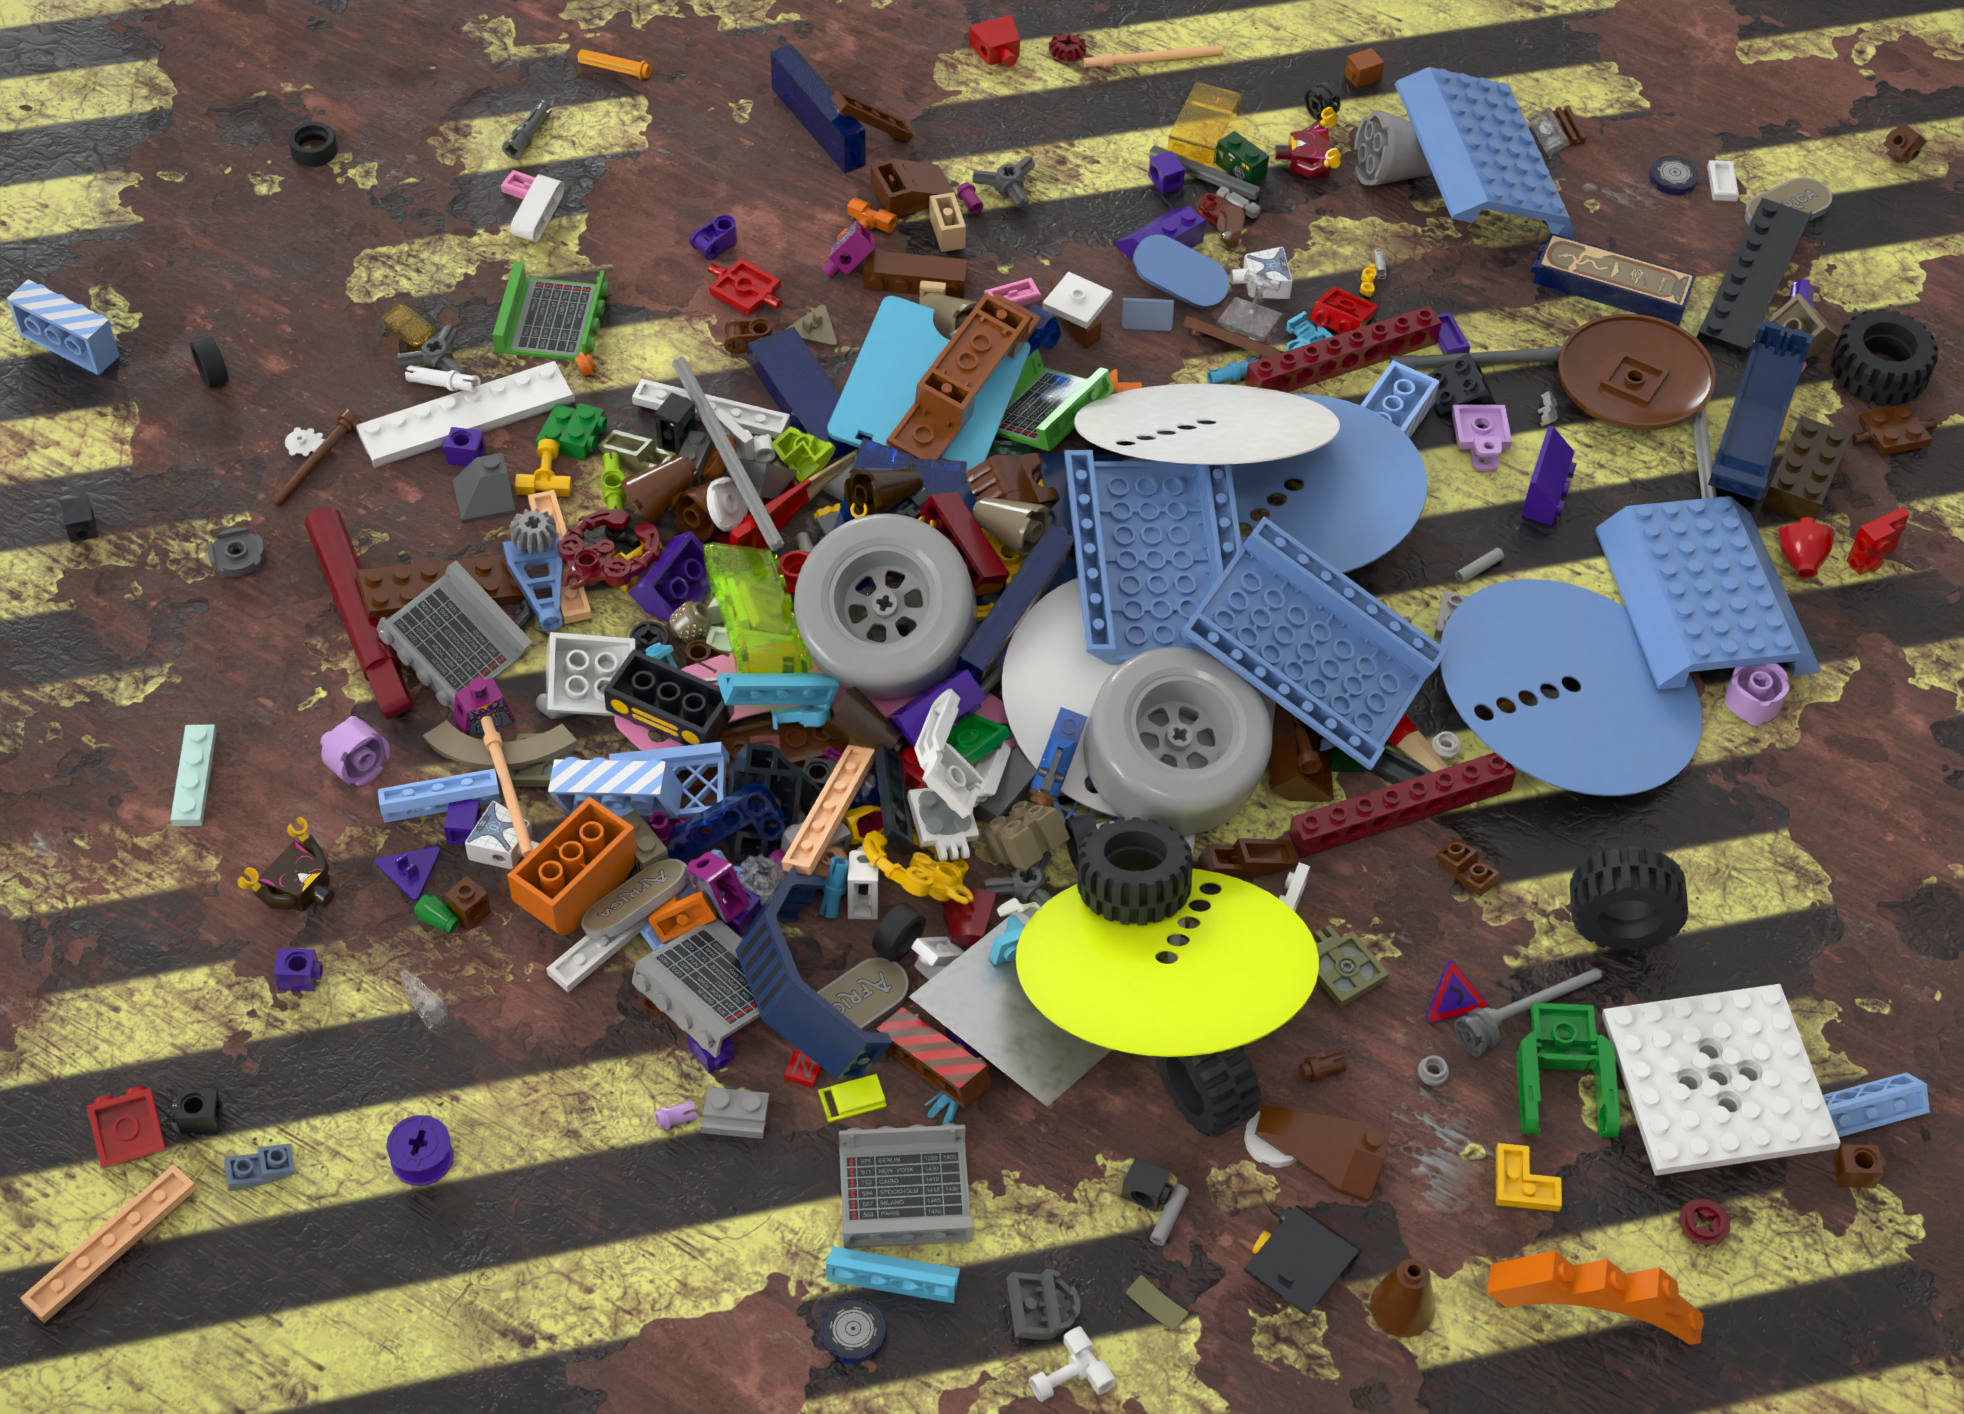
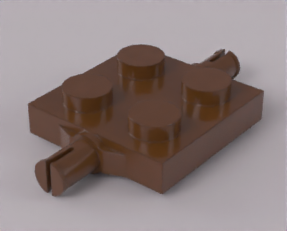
M1908 405L1860 414L1858 422L1864 429V432L1853 433L1851 439L1854 442L1853 444L1870 442L1883 456L1929 447L1932 438L1926 430L1936 429L1938 423L1935 420L1936 418L1919 420Z

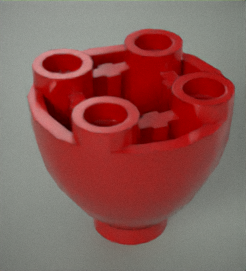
M1806 517L1801 518L1799 523L1783 526L1778 529L1781 552L1788 564L1795 569L1796 576L1812 578L1818 574V569L1827 560L1832 550L1834 528L1816 523L1814 518Z

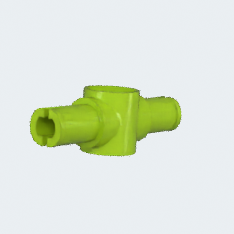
M608 452L602 458L604 463V472L601 476L603 499L607 504L608 510L620 509L624 511L627 493L620 484L625 478L620 470V456L618 453L612 452V459H610Z

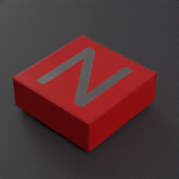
M795 1049L785 1071L784 1080L814 1088L822 1067L801 1050Z

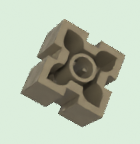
M1028 801L1016 803L1008 813L1009 816L1007 818L1005 816L997 817L989 823L990 826L981 831L994 861L1003 864L1012 862L1014 867L1025 870L1042 859L1043 853L1048 850H1055L1070 839L1057 808L1038 805Z

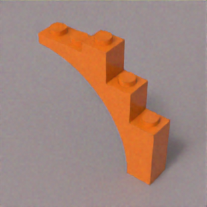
M1556 1251L1490 1265L1487 1293L1506 1308L1533 1304H1561L1597 1308L1624 1314L1653 1324L1677 1336L1688 1345L1701 1343V1332L1704 1326L1703 1314L1679 1295L1678 1282L1660 1267L1625 1274L1608 1259L1573 1265Z

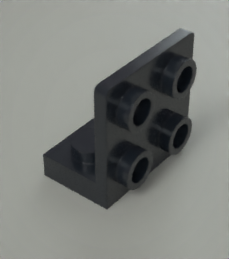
M1470 352L1428 374V376L1439 380L1435 405L1441 416L1450 413L1453 405H1464L1474 399L1477 403L1482 402L1484 405H1497L1481 367Z

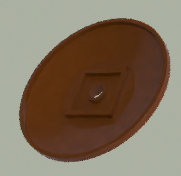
M1640 314L1608 315L1583 324L1566 339L1558 361V373L1562 386L1568 396L1581 409L1601 421L1629 429L1656 430L1682 424L1704 409L1715 387L1716 373L1714 363L1706 348L1693 335L1671 322ZM1632 378H1637V379H1639L1640 381L1635 382V381H1632V380H1630V379H1632Z

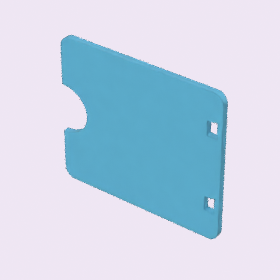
M887 296L879 307L829 421L828 435L834 440L867 451L882 445L893 460L947 478L960 479L961 483L966 484L968 479L965 473L987 459L1028 358L1030 345L1026 341L1014 359L1006 355L976 396L972 417L939 460L950 464L949 470L935 466L931 471L888 447L886 441L914 404L918 382L950 340L943 337L934 326L933 315L935 309L896 296ZM858 433L871 437V443L856 439Z

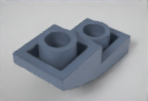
M291 1144L258 1147L257 1154L230 1156L224 1159L228 1191L268 1184L295 1173Z

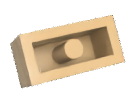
M954 192L930 196L929 218L940 251L965 249L966 225Z

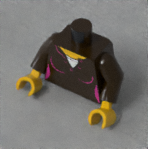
M302 817L296 819L302 828L301 831H296L291 824L287 827V832L290 836L299 837L301 840L299 843L294 840L260 876L254 868H246L244 873L250 877L251 882L242 876L238 879L240 888H252L253 894L271 909H295L302 912L306 911L314 901L327 906L334 898L335 892L328 888L330 884L328 875L329 864L317 841L312 835H308L305 832L308 825Z

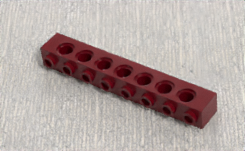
M1426 306L1248 363L1245 386L1288 393L1390 360V356H1402L1438 343L1442 322L1431 307Z
M1491 753L1293 816L1291 818L1289 837L1301 859L1510 792L1517 772L1513 765L1496 753Z

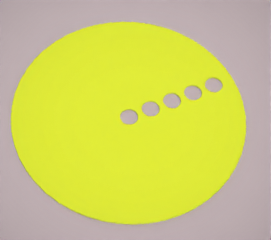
M1192 869L1191 894L1183 908L1170 918L1164 917L1161 922L1154 923L1151 921L1147 922L1146 925L1139 926L1137 923L1123 925L1117 920L1111 922L1106 920L1102 914L1098 916L1082 901L1081 895L1078 893L1077 884L1048 900L1041 907L1042 910L1035 912L1020 935L1016 951V969L1020 984L1033 1005L1045 1017L1060 1028L1090 1043L1117 1051L1147 1056L1178 1057L1211 1054L1233 1049L1260 1039L1283 1026L1300 1011L1313 992L1319 972V956L1316 943L1310 930L1295 911L1271 893L1253 884L1221 873L1201 869ZM1213 883L1219 885L1221 891L1215 895H1207L1202 893L1199 888L1203 884ZM1195 900H1204L1210 903L1211 907L1207 911L1197 912L1190 909L1189 904ZM1184 917H1194L1200 921V925L1193 929H1186L1179 926L1178 921ZM1173 934H1182L1189 938V942L1184 946H1173L1167 942V938ZM1169 951L1175 953L1178 956V960L1171 964H1163L1158 962L1155 957L1160 952Z

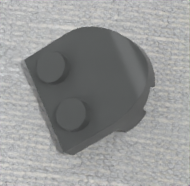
M1045 1269L1042 1274L1011 1272L1006 1277L1015 1338L1054 1339L1064 1333L1079 1316L1080 1298L1074 1286L1069 1287L1060 1279L1061 1273L1052 1269Z

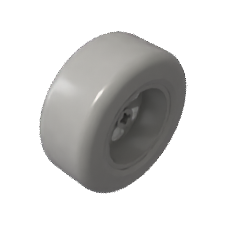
M873 514L862 516L840 525L822 538L813 548L798 576L794 596V612L797 627L806 648L817 666L827 677H833L838 680L840 686L846 690L854 686L866 697L887 700L900 699L922 693L940 683L958 666L965 656L974 635L977 619V602L972 581L962 556L950 540L941 532L909 516ZM889 571L905 575V580L899 588L893 589L886 586V574ZM867 577L872 578L876 585V590L870 596H865L856 591L857 585ZM914 590H919L923 597V606L920 608L907 607L904 597ZM887 602L891 604V607H887L885 611H882L881 606H886ZM851 606H864L867 609L868 616L861 622L853 624L850 619L849 608ZM904 617L917 624L916 628L906 637H902L896 628V624ZM874 625L886 627V640L884 642H876L867 638V634Z
M1185 647L1156 648L1126 660L1103 683L1085 727L1083 742L1084 760L1089 777L1099 795L1116 813L1126 820H1132V817L1141 818L1144 821L1152 819L1156 820L1160 825L1165 823L1171 826L1173 832L1177 830L1181 835L1198 834L1212 830L1229 821L1241 811L1252 797L1270 759L1272 725L1265 702L1255 686L1210 653ZM1165 713L1168 723L1163 727H1158L1149 721L1148 717L1154 714ZM1179 715L1193 720L1194 723L1187 725L1180 722ZM1206 731L1215 746L1210 747L1199 744L1196 734ZM1148 735L1155 737L1158 747L1148 751L1140 740V736ZM1193 754L1198 755L1206 761L1207 765L1198 769H1190L1187 758ZM1164 756L1172 758L1176 761V767L1161 762L1160 759Z

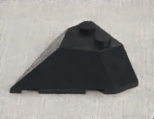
M745 742L729 770L723 829L732 860L762 862L769 858L770 854L781 848L783 832L793 824L799 825L805 821L823 790L799 767L781 754L782 752L774 745Z

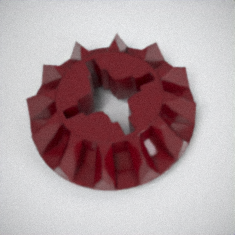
M1070 32L1066 35L1060 33L1059 36H1053L1051 42H1049L1051 55L1062 61H1075L1082 58L1086 53L1085 39H1081L1079 34L1073 36Z
M1694 1199L1686 1203L1680 1211L1678 1221L1682 1228V1235H1687L1692 1240V1244L1700 1243L1705 1248L1714 1244L1719 1245L1727 1238L1731 1226L1726 1211L1719 1204L1708 1199ZM1699 1218L1703 1222L1713 1220L1710 1223L1708 1230L1704 1226L1700 1228L1696 1227V1225L1699 1222Z

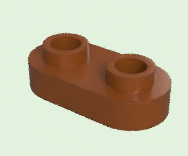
M726 434L736 452V441L728 434ZM715 445L701 473L710 481L722 478L727 471Z

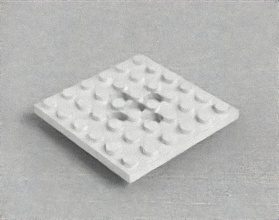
M1781 984L1603 1009L1602 1018L1610 1042L1614 1045V1054L1655 1176L1838 1149L1841 1143Z

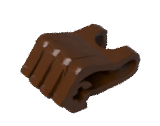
M1038 453L1018 456L994 455L965 473L971 484V492L976 496V502L984 497L1042 504L1051 509L1060 500L1055 487H1042L1032 477L1039 470L1040 466L1044 464Z

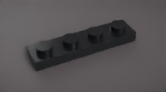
M882 745L874 751L881 803L880 810L884 827L883 833L889 842L895 843L906 850L914 843L903 759Z

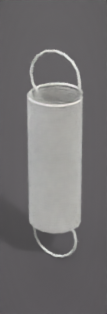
M1375 250L1377 276L1386 275L1384 251L1376 252Z

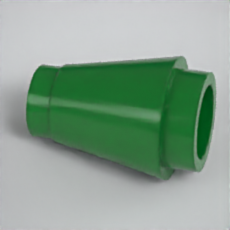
M425 894L414 908L413 913L418 916L419 921L446 931L449 934L453 933L460 923V918L436 895L430 896Z

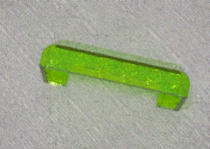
M715 542L703 544L707 580L712 597L715 596L734 656L736 673H808V670L812 669L809 653L803 652L806 646L800 633H797L796 629L798 627L795 613L790 612V609H793L790 593H784L786 582L783 573L778 574L777 572L780 570L777 554L772 555L771 550Z

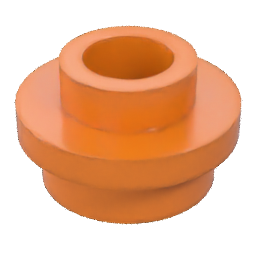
M580 352V356L576 357L575 361L584 377L589 374L591 376L595 375L593 369L597 366L590 354L584 355L583 352Z

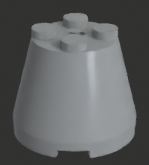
M1372 110L1369 117H1363L1354 143V150H1358V165L1355 166V172L1362 184L1376 186L1430 175V166L1410 121L1384 111Z

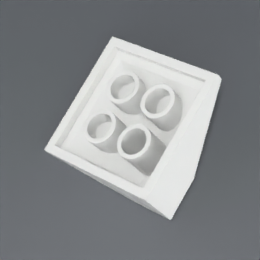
M550 632L546 654L547 712L615 716V714L606 710L604 689L631 651L635 650V639Z

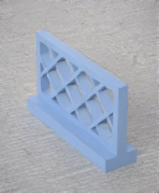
M722 742L609 755L610 761H620L622 758H631L636 761H648L652 758L661 759L668 764L675 775L681 770H689L692 775L682 784V794L684 793L692 801L684 809H679L678 818L725 813L726 765L729 764V753ZM718 766V774L710 782L701 776L709 767ZM699 779L706 786L694 797L687 789ZM712 790L717 794V805L704 806L701 801ZM642 817L645 822L649 821V818Z

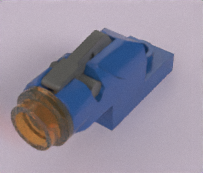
M1060 707L1029 793H1031L1030 801L1052 807L1053 802H1057L1086 724L1087 716Z

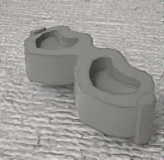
M1550 391L1541 395L1545 405L1538 409L1539 414L1543 413L1541 416V426L1548 425L1557 420L1555 409L1557 402Z

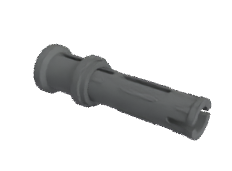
M539 101L522 126L516 127L512 131V137L503 143L502 150L508 157L515 160L520 159L525 147L531 145L534 133L552 111L550 109L551 105L548 102Z

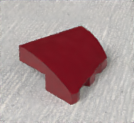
M966 887L974 897L973 902L964 905L953 899L945 902L942 901L944 908L943 918L949 926L948 935L952 944L970 948L984 937L996 898V892Z

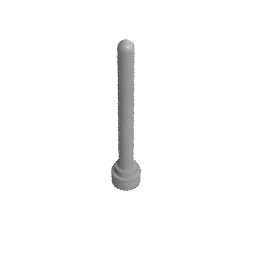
M1595 968L1498 1010L1488 1007L1484 1008V1010L1489 1013L1496 1025L1499 1026L1503 1020L1529 1010L1532 1003H1546L1600 980L1603 973L1600 969Z

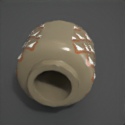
M687 601L670 615V631L678 640L685 642L695 641L710 629L711 614L704 604Z

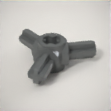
M1027 156L1016 165L1004 164L1000 166L997 172L974 170L972 181L975 184L995 186V190H998L1000 195L1010 197L1015 206L1022 209L1029 203V199L1023 191V182L1025 181V175L1035 167V162L1032 160V157Z
M447 325L442 328L437 338H431L421 346L422 351L398 354V366L405 368L410 365H425V368L447 372L457 370L461 374H465L464 369L454 361L451 344L457 335V329L453 328L452 325Z
M1046 851L1043 853V858L1026 870L1018 868L1016 872H1012L1011 877L986 879L984 881V890L996 892V895L1013 894L1014 898L1021 902L1025 901L1028 904L1036 902L1042 907L1052 898L1047 893V885L1044 882L1046 878L1044 870L1051 858V852Z

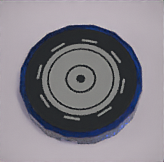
M1665 156L1653 162L1649 178L1651 183L1653 184L1654 182L1657 185L1656 188L1663 193L1684 195L1686 191H1693L1699 180V171L1692 162L1685 158Z
M845 1299L834 1304L825 1313L821 1322V1341L824 1347L834 1359L847 1364L867 1361L869 1357L874 1354L876 1355L881 1350L886 1339L885 1320L880 1310L872 1303L861 1299Z

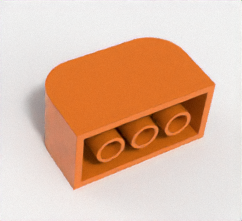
M588 797L507 875L513 902L559 935L570 934L581 925L585 912L597 901L618 888L632 871L635 864L634 853L637 851L634 827L591 797Z

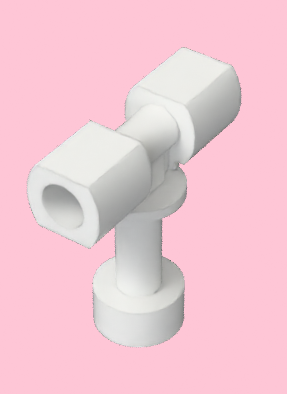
M1081 1326L1072 1329L1064 1335V1344L1071 1354L1068 1357L1070 1364L1048 1376L1043 1372H1039L1029 1378L1032 1391L1040 1402L1054 1396L1053 1388L1074 1376H1077L1079 1380L1087 1378L1098 1395L1111 1390L1115 1386L1116 1379L1104 1360L1098 1362L1093 1355V1344Z

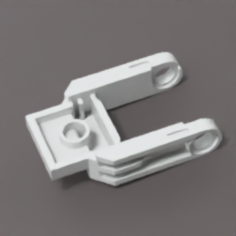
M948 689L933 702L914 749L920 766L925 771L922 779L931 790L935 791L947 803L950 809L954 810L964 819L972 813L973 808L978 806L979 802H984L988 796L992 797L995 795L1011 748L1005 742L1001 743L997 749L990 751L982 757L974 769L951 745L947 744L946 741L959 709L957 706L960 701V697L952 689Z

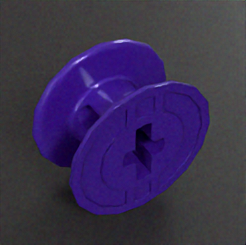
M414 1115L400 1121L388 1135L386 1149L394 1174L402 1182L412 1186H426L435 1183L448 1173L453 1164L454 1151L450 1142V1135L447 1127L439 1119L429 1115Z

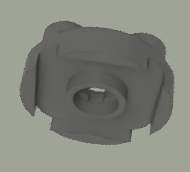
M238 527L224 530L217 535L218 539L213 544L211 541L208 546L210 563L222 578L256 573L262 568V562L265 558L263 540L257 533L256 535L249 533V529ZM236 549H239L241 552L240 554L232 555Z

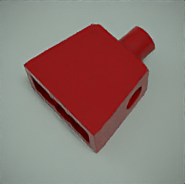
M1011 15L969 26V45L988 65L1003 62L1006 67H1012L1016 64L1017 58L1020 56V37Z

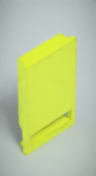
M877 1074L818 1090L828 1123L886 1107V1100ZM831 1091L839 1116H831L824 1092Z

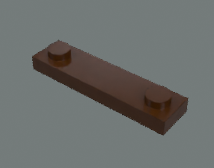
M837 89L831 96L836 104L835 109L844 117L849 115L887 133L894 140L901 139L908 143L914 136L906 123L893 115Z
M1186 315L1183 324L1190 328L1189 333L1203 338L1205 333L1260 354V360L1285 352L1192 316Z

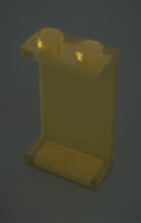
M1195 82L1169 135L1167 150L1213 167L1217 141L1222 138L1231 117L1237 118L1241 94Z

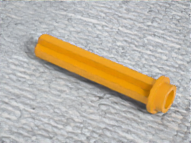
M581 49L577 55L578 62L581 64L637 76L640 80L648 79L651 74V65L647 61L637 62Z

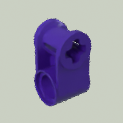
M730 215L716 217L707 225L693 232L689 241L690 246L699 249L707 260L715 259L719 254L736 245L738 239L735 219Z

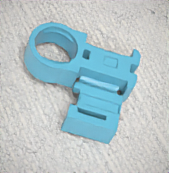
M1304 311L1287 321L1286 330L1290 334L1294 333L1297 339L1287 344L1286 351L1333 337V335L1321 326H1318L1316 331V328L1306 320L1307 313Z
M829 704L771 709L773 729L778 730V724L799 722L804 727H820L825 725L827 719L831 720Z

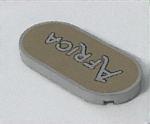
M1806 177L1795 178L1751 198L1746 205L1744 216L1745 221L1749 225L1761 198H1765L1806 213L1811 211L1812 215L1809 220L1811 221L1828 211L1832 202V194L1829 188L1818 180Z
M666 859L648 866L597 901L585 912L581 920V926L586 935L591 939L600 940V936L607 934L608 938L614 937L632 927L676 896L685 887V878H689L686 866L678 859Z
M870 958L857 964L817 993L860 1029L866 1031L903 1005L907 997L909 982L905 970L898 963L890 962L886 958Z

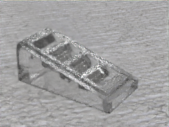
M403 968L399 971L403 990L427 1029L434 1033L449 1020L446 1004L408 970Z

